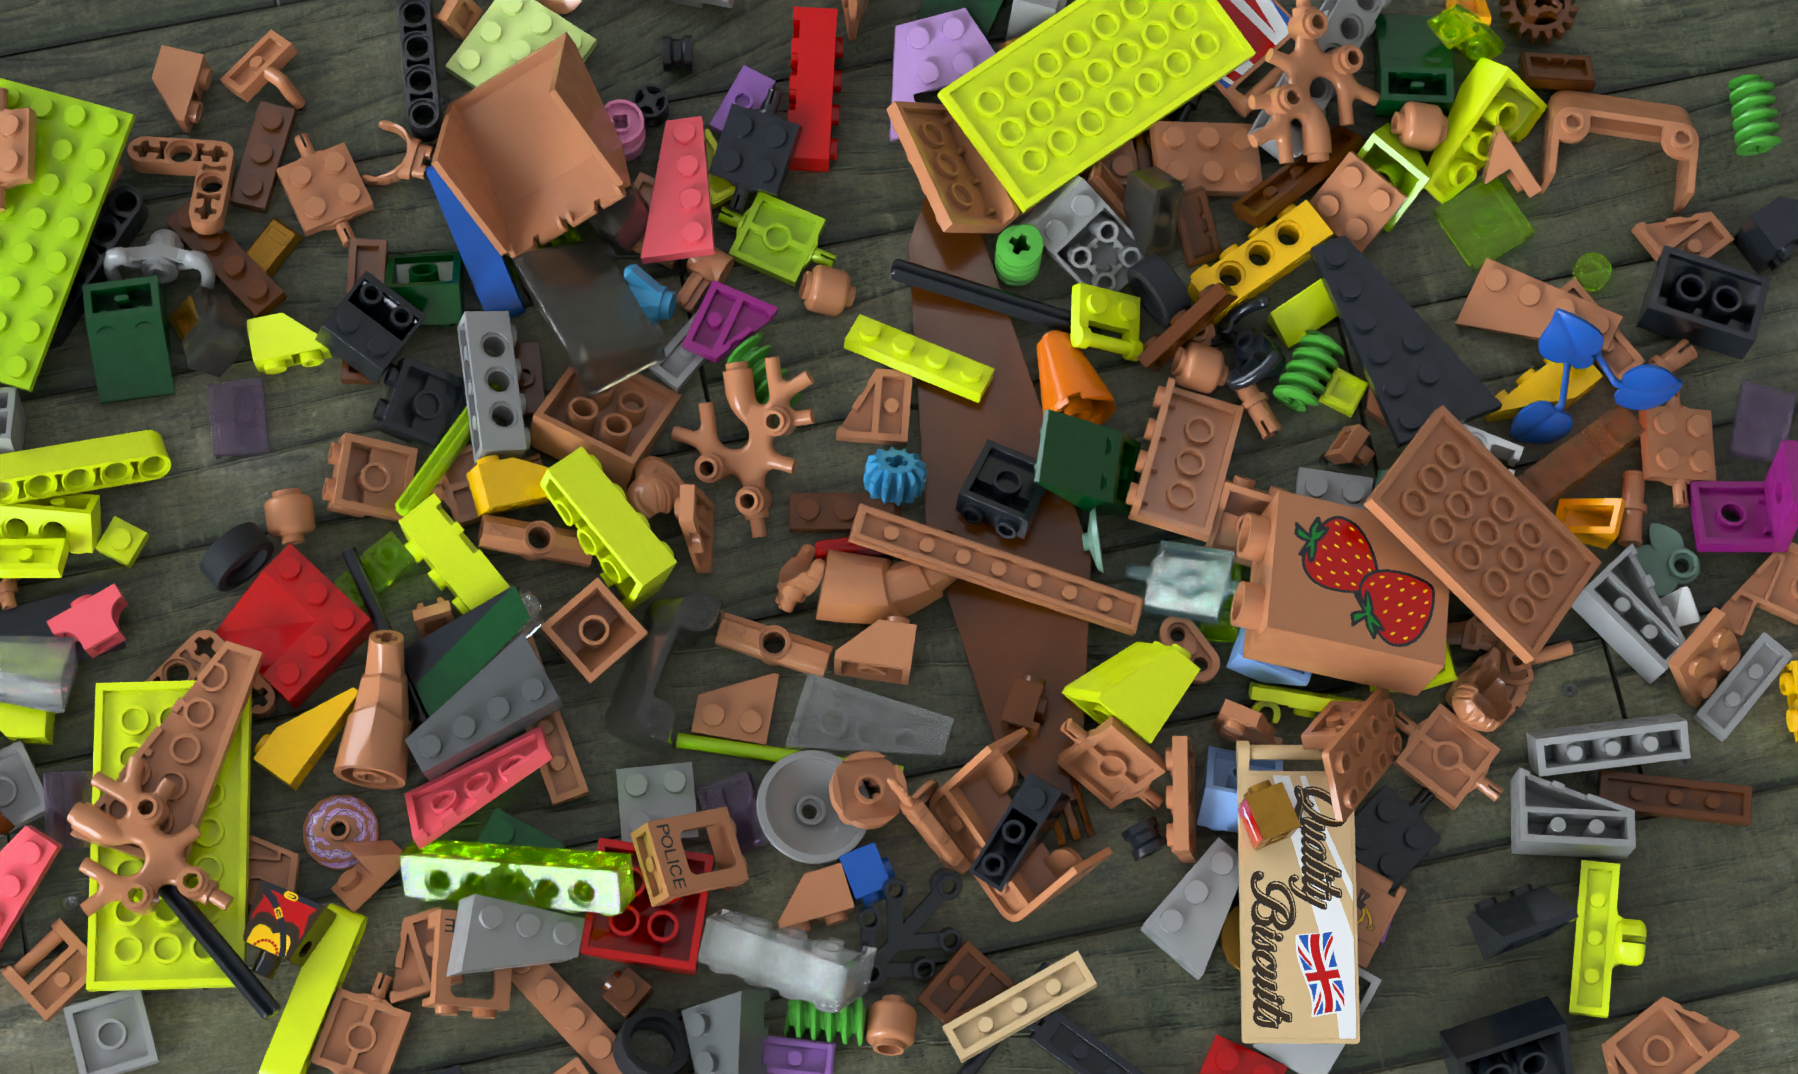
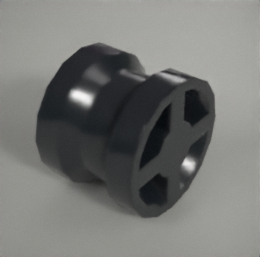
M684 35L681 39L662 36L664 72H671L674 68L693 71L692 35Z
M652 83L643 84L635 90L632 96V103L636 104L642 111L645 127L654 128L662 125L669 116L666 91L661 86Z
M1156 817L1145 819L1121 834L1124 841L1131 844L1133 848L1132 856L1135 861L1147 858L1167 846V838L1161 836L1157 829L1159 823Z

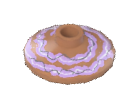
M332 795L319 801L308 812L303 825V843L308 854L319 865L332 870H349L358 863L355 857L342 845L343 842L379 840V823L373 810L363 800L350 795ZM336 824H344L346 826V831L342 836L333 835L332 829Z

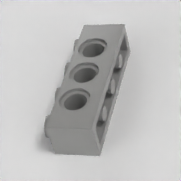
M465 311L457 326L474 465L477 464V460L491 455H499L500 460L512 457L521 460L526 450L530 448L531 438L529 428H524L523 423L526 399L524 393H519L518 381L521 378V362L514 355V347L517 342L516 326L510 324L509 311ZM484 349L493 350L498 357L489 356ZM488 383L497 384L502 389V392L494 391ZM493 417L501 418L505 421L507 426L503 427L497 425L494 422Z
M1676 713L1526 731L1529 768L1539 777L1691 758L1688 723L1686 719Z

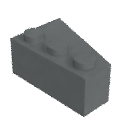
M770 989L743 990L681 1010L695 1074H767V1064H763L762 1060L763 1039H768L769 1027L764 1026L765 1002L770 1001Z

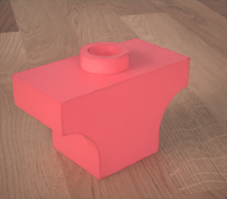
M114 583L93 596L86 594L77 598L71 603V608L46 622L52 633L61 643L68 640L78 641L93 659L126 640L119 626V617L129 604Z

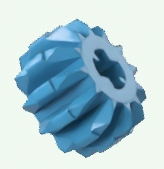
M892 446L889 451L877 449L876 454L868 456V460L865 463L864 489L870 492L872 499L881 498L883 504L894 502L899 506L903 501L913 503L915 498L922 496L925 489L926 463L920 460L919 454H909L907 448L901 451L895 450Z

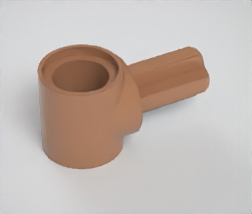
M716 247V255L689 258L686 268L690 276L677 294L676 305L685 311H693L713 280L723 284L734 265L735 258Z

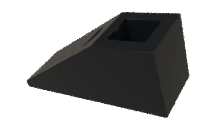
M1029 773L969 872L1002 892L1050 832L1071 797L1042 778Z

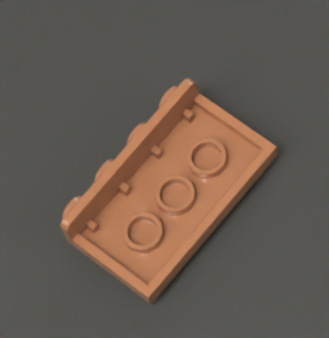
M894 101L886 109L893 124V129L898 134L906 151L907 159L913 166L920 181L922 191L927 196L934 211L936 221L943 232L999 234L1018 217L1019 207L944 104Z
M1169 377L1165 387L1158 385L1152 407L1158 408L1156 419L1149 417L1143 439L1149 440L1147 451L1140 449L1134 471L1140 473L1138 484L1131 482L1125 504L1131 505L1128 519L1208 542L1244 407L1174 387L1176 379Z

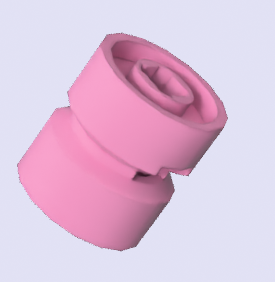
M617 99L610 101L604 107L622 143L626 162L634 160L641 155L646 146L645 122L642 111L636 104L628 100Z

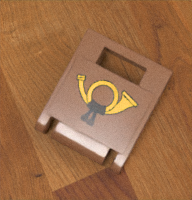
M1356 861L1358 966L1365 970L1407 889L1400 885L1395 891L1394 897L1389 895L1388 892L1393 881Z

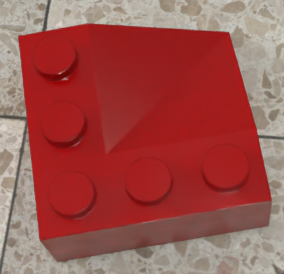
M289 544L262 570L215 633L224 642L229 641L263 652L265 656L258 674L290 706L297 710L376 629L372 620L294 546Z
M599 838L579 953L658 971L697 976L711 891L678 897L665 905L652 907L634 844ZM684 851L689 869L693 874L698 875L714 871V855Z

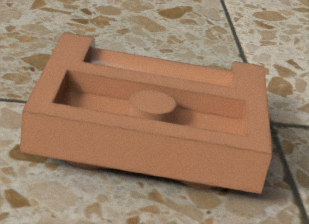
M61 918L51 925L53 930L14 966L9 964L1 972L10 984L47 1022H50L86 988L87 946ZM64 940L69 947L29 984L24 977Z

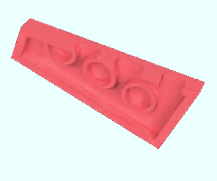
M702 116L667 120L665 123L641 252L643 264L716 255L705 126Z
M539 726L405 793L412 837L420 850L553 759L548 737L542 727Z
M32 825L25 826L0 851V950L63 846Z

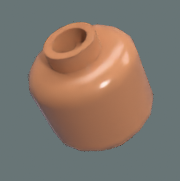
M1407 102L1399 112L1393 114L1391 120V132L1397 135L1403 147L1409 149L1432 151L1438 144L1444 142L1448 131L1447 117L1443 115L1439 106L1433 104Z
M817 265L811 271H806L799 289V299L804 300L805 308L808 311L831 317L839 316L845 307L851 308L856 294V287L851 286V279L846 271L825 265Z
M1190 342L1185 347H1179L1171 365V374L1175 376L1178 386L1201 394H1210L1217 385L1223 386L1229 372V366L1225 365L1222 351L1199 342Z
M300 488L272 492V498L264 503L268 535L276 539H282V545L305 542L304 536L315 530L316 524L312 498L309 495L302 494Z
M892 994L883 996L882 1000L873 1002L869 1006L866 1016L865 1038L873 1046L875 1052L887 1056H896L902 1054L905 1049L913 1045L917 1024L915 1008L906 1003L903 997Z

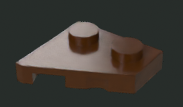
M964 941L961 947L952 955L915 1000L939 1022L945 1025L1017 984L969 941Z

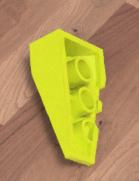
M1481 56L1459 88L1447 117L1448 131L1446 138L1442 144H1438L1434 149L1427 168L1432 178L1424 189L1440 204H1447L1476 179L1477 172L1484 167L1495 126L1500 124L1511 142L1519 143L1529 134L1548 106L1509 67Z

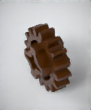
M1499 0L1498 3L1504 6L1499 14L1500 18H1509L1505 29L1508 31L1516 28L1518 30L1516 39L1520 40L1524 35H1527L1531 45H1534L1537 38H1541L1543 43L1547 45L1552 35L1560 40L1565 30L1571 29L1574 23L1572 18H1575L1579 7L1573 5L1576 0H1559V2L1557 0ZM1536 4H1540L1541 8L1536 7Z

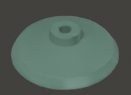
M1094 507L1090 511L1088 530L1082 533L1084 551H1090L1097 570L1104 573L1096 507Z

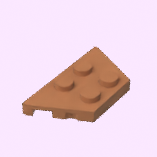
M1663 996L1602 1043L1601 1046L1608 1074H1694L1741 1036L1732 1029L1727 1030L1709 1021L1707 1017L1695 1011L1690 1012L1682 1008L1679 1003Z

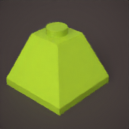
M1386 123L1372 133L1357 155L1408 196V199L1383 228L1389 233L1432 176L1420 152L1403 147L1397 135L1391 132V125Z

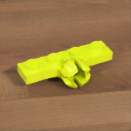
M1581 860L1577 908L1579 917L1576 920L1569 1014L1608 1018L1613 968L1618 965L1639 966L1644 960L1646 945L1639 943L1646 942L1647 929L1645 923L1641 920L1624 919L1617 912L1620 864Z

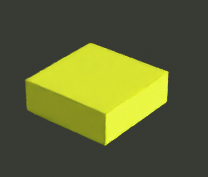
M1337 368L1332 374V380L1327 383L1326 391L1321 395L1319 402L1351 418L1369 383Z

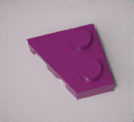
M713 280L682 343V348L717 363L743 341L776 318L778 307Z

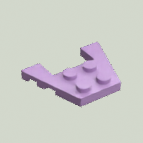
M966 8L895 26L891 104L894 101L915 102L914 96L943 89L996 54ZM890 120L889 138L890 141H895L899 137L894 131Z

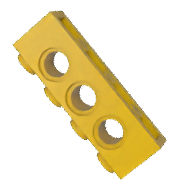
M1307 200L1297 207L1294 203L1290 204L1277 215V221L1269 226L1264 224L1259 229L1255 228L1248 235L1249 240L1241 246L1237 244L1231 245L1220 254L1219 258L1221 260L1211 267L1208 264H1204L1192 273L1187 293L1194 303L1199 301L1197 296L1205 287L1210 284L1222 283L1220 277L1223 275H1231L1238 282L1237 285L1230 286L1238 298L1211 322L1213 326L1219 323L1234 307L1250 298L1256 297L1310 259L1312 247L1331 241L1334 233ZM1289 235L1294 239L1295 244L1284 245L1279 241L1278 236ZM1260 255L1266 260L1267 264L1262 266L1255 265L1250 261L1249 256Z

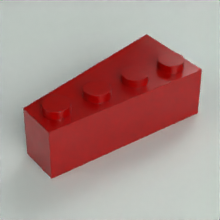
M793 6L792 70L789 79L787 121L798 124L803 129L789 170L829 172L830 160H837L838 138H831L832 126H839L840 104H833L834 92H841L842 70H835L836 58L843 59L844 37L837 36V9Z

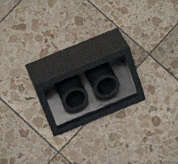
M1664 245L1644 295L1636 327L1677 340L1686 339L1690 344L1742 360L1756 340L1771 278Z
M1548 996L1439 1032L1443 1058L1449 1074H1573L1567 1024Z

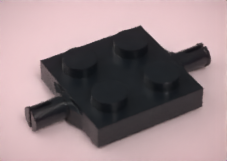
M768 89L763 109H748L733 103L731 104L708 172L713 176L728 180L736 187L729 208L744 212L749 192H765L777 197L780 196L803 127L783 120L776 114L783 93Z
M1385 784L1355 815L1356 861L1392 880L1393 884L1388 893L1403 880L1441 839L1421 815V812L1435 799L1432 793L1427 795L1430 791L1425 787L1409 803L1401 799Z

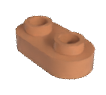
M1176 614L1166 618L1159 629V642L1166 646L1177 644L1192 655L1190 661H1202L1205 663L1206 670L1199 672L1192 683L1202 685L1212 681L1220 668V659L1216 651L1189 617ZM1180 631L1184 639L1176 642L1172 640L1170 633Z

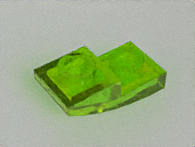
M1457 3L1427 21L1429 27L1448 50L1456 46L1473 67L1483 58L1490 60L1498 56L1506 46L1488 25Z
M392 531L362 553L363 558L361 559L377 596L392 585L415 561V558ZM348 569L336 578L333 583L362 610L365 608V604Z

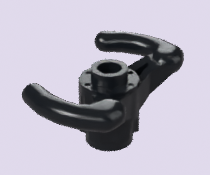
M1267 295L1253 297L1240 303L1230 310L1219 322L1218 333L1233 343L1236 356V366L1228 373L1226 382L1232 390L1237 391L1250 387L1263 378H1274L1285 366L1286 359L1282 354L1283 349L1261 329L1253 328L1246 331L1237 325L1248 314L1268 308L1271 305V299Z

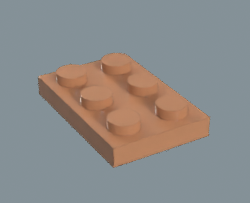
M1157 121L1149 128L1156 195H1174L1203 186L1207 196L1243 197L1262 182L1259 147L1254 148L1247 136L1253 124Z
M1172 736V747H1166L1165 752L1167 771L1170 770L1171 778H1173V785L1166 786L1167 809L1171 808V815H1173V823H1167L1166 827L1167 846L1171 847L1172 853L1177 855L1181 863H1197L1196 750L1188 736Z

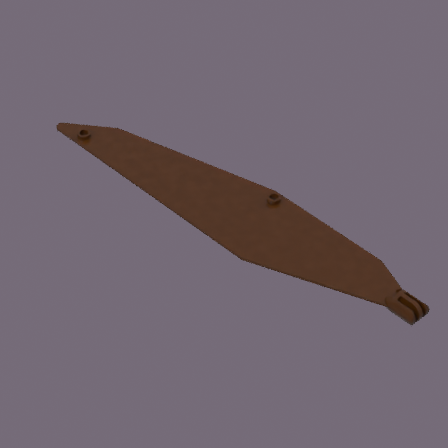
M926 196L908 242L909 262L1000 289L982 233L943 232L936 221L934 211ZM911 286L914 336L995 369L993 379L979 403L917 378L922 462L926 463L927 470L924 489L926 525L1090 580L1091 554L1090 551H1084L1082 541L1083 530L1074 504L1053 492L1046 491L1040 503L1039 511L1025 539L1018 536L1013 539L1004 538L996 532L994 526L982 521L979 524H971L962 518L961 512L955 510L959 492L987 439L1035 459L1038 458L1039 431L1043 423V413L1010 315ZM958 578L945 591L994 740L997 741L1015 732L1003 728L1001 725L1002 714L1014 676L1023 679L1024 675H1032L1045 680L1043 697L1049 698L1043 720L1036 718L1035 721L1040 723L1039 737L1026 735L1007 753L1024 779L1027 778L1029 773H1032L1071 797L1063 810V814L1074 843L1081 841L1080 832L1071 808L1074 805L1078 807L1088 838L1096 836L1081 792V783L1057 764L1059 754L1075 743L1064 732L1060 731L1062 724L1066 720L1068 721V718H1072L1075 723L1084 729L1085 712L1061 692L1065 686L1086 674L1089 622ZM1058 818L1053 829L1059 847L1067 845Z

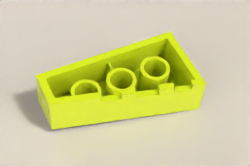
M581 446L548 468L539 485L566 525L572 526L575 524L578 529L577 537L580 546L586 555L591 554L597 557L604 571L600 576L608 587L615 584L624 598L620 601L623 606L630 612L660 591L677 563L674 553L667 543L660 541L651 531L646 517L640 512H636L628 503L622 488L609 480L603 472L599 460L595 456L588 454Z

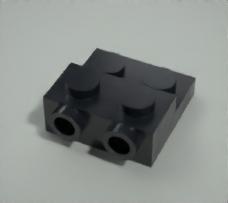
M405 356L398 361L397 365L392 363L389 366L384 384L390 387L386 399L379 398L372 419L378 420L375 430L408 443L416 441L435 449L467 406L464 379Z
M987 439L959 492L955 510L961 512L962 518L971 524H979L982 521L994 526L996 532L1004 538L1013 539L1018 536L1025 539L1047 491L1046 488L1034 482V466L1037 459Z

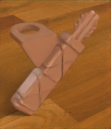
M889 777L887 783L902 801L899 807L903 811L905 818L915 826L919 834L924 838V841L927 842L928 846L936 853L940 861L943 862L945 868H950L957 874L963 875L972 865L926 806L932 795L937 791L939 783L934 779H930L911 797L896 778Z

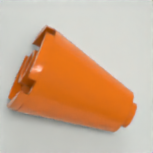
M1053 330L1044 334L1036 346L1043 416L1044 410L1050 409L1099 425L1104 424L1116 411L1113 394L1082 350L1071 345L1069 333Z

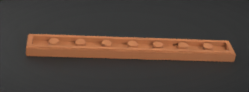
M864 504L858 506L848 542L1130 636L1136 634L1145 598Z

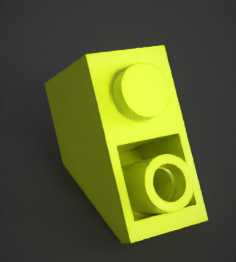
M284 313L246 320L253 362L259 373L279 374L285 372L287 367L302 364L304 367H313L322 364L324 359L332 358L331 351L315 340L317 336L315 332Z
M0 702V731L11 742L15 743L21 740L24 744L53 745L55 713Z

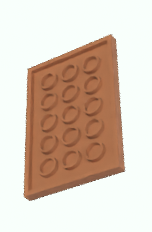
M1444 405L1434 410L1363 504L1525 664L1537 657L1602 563Z

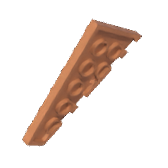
M225 641L199 673L197 681L185 696L179 698L171 708L172 712L160 727L157 726L133 755L134 757L145 759L141 778V789L144 793H153L163 777L177 785L166 802L169 808V817L160 826L164 833H178L192 822L200 829L265 655L263 652ZM128 763L120 771L117 782L125 779ZM107 794L101 795L94 804L118 819L123 818L127 813V807L123 803ZM153 804L145 806L144 815L152 812ZM74 830L70 834L74 838L145 860V853L139 845L133 843L115 846L96 843ZM195 840L184 848L183 855L186 861H188Z

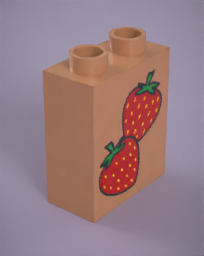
M1279 490L1261 516L1250 513L1245 516L1238 536L1237 556L1238 558L1252 561L1250 582L1241 581L1234 594L1230 615L1232 626L1245 629L1243 658L1418 696L1445 666L1449 588L1369 510Z

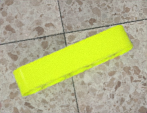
M153 430L0 454V506L162 478L170 471L171 461L162 436Z
M333 903L328 905L327 908L336 913L337 916L299 972L260 1067L259 1074H307L311 1064L310 1059L338 987L342 988L366 929L368 916L357 912L353 913L351 910Z

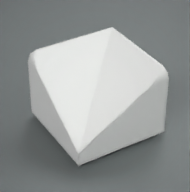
M1688 586L1660 598L1662 605L1668 606L1681 632L1691 630L1700 622V617Z

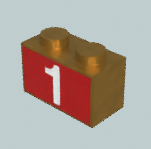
M1266 780L1248 788L1249 792L1243 795L1244 799L1237 807L1255 851L1291 837L1301 826L1282 782L1271 785L1270 780Z

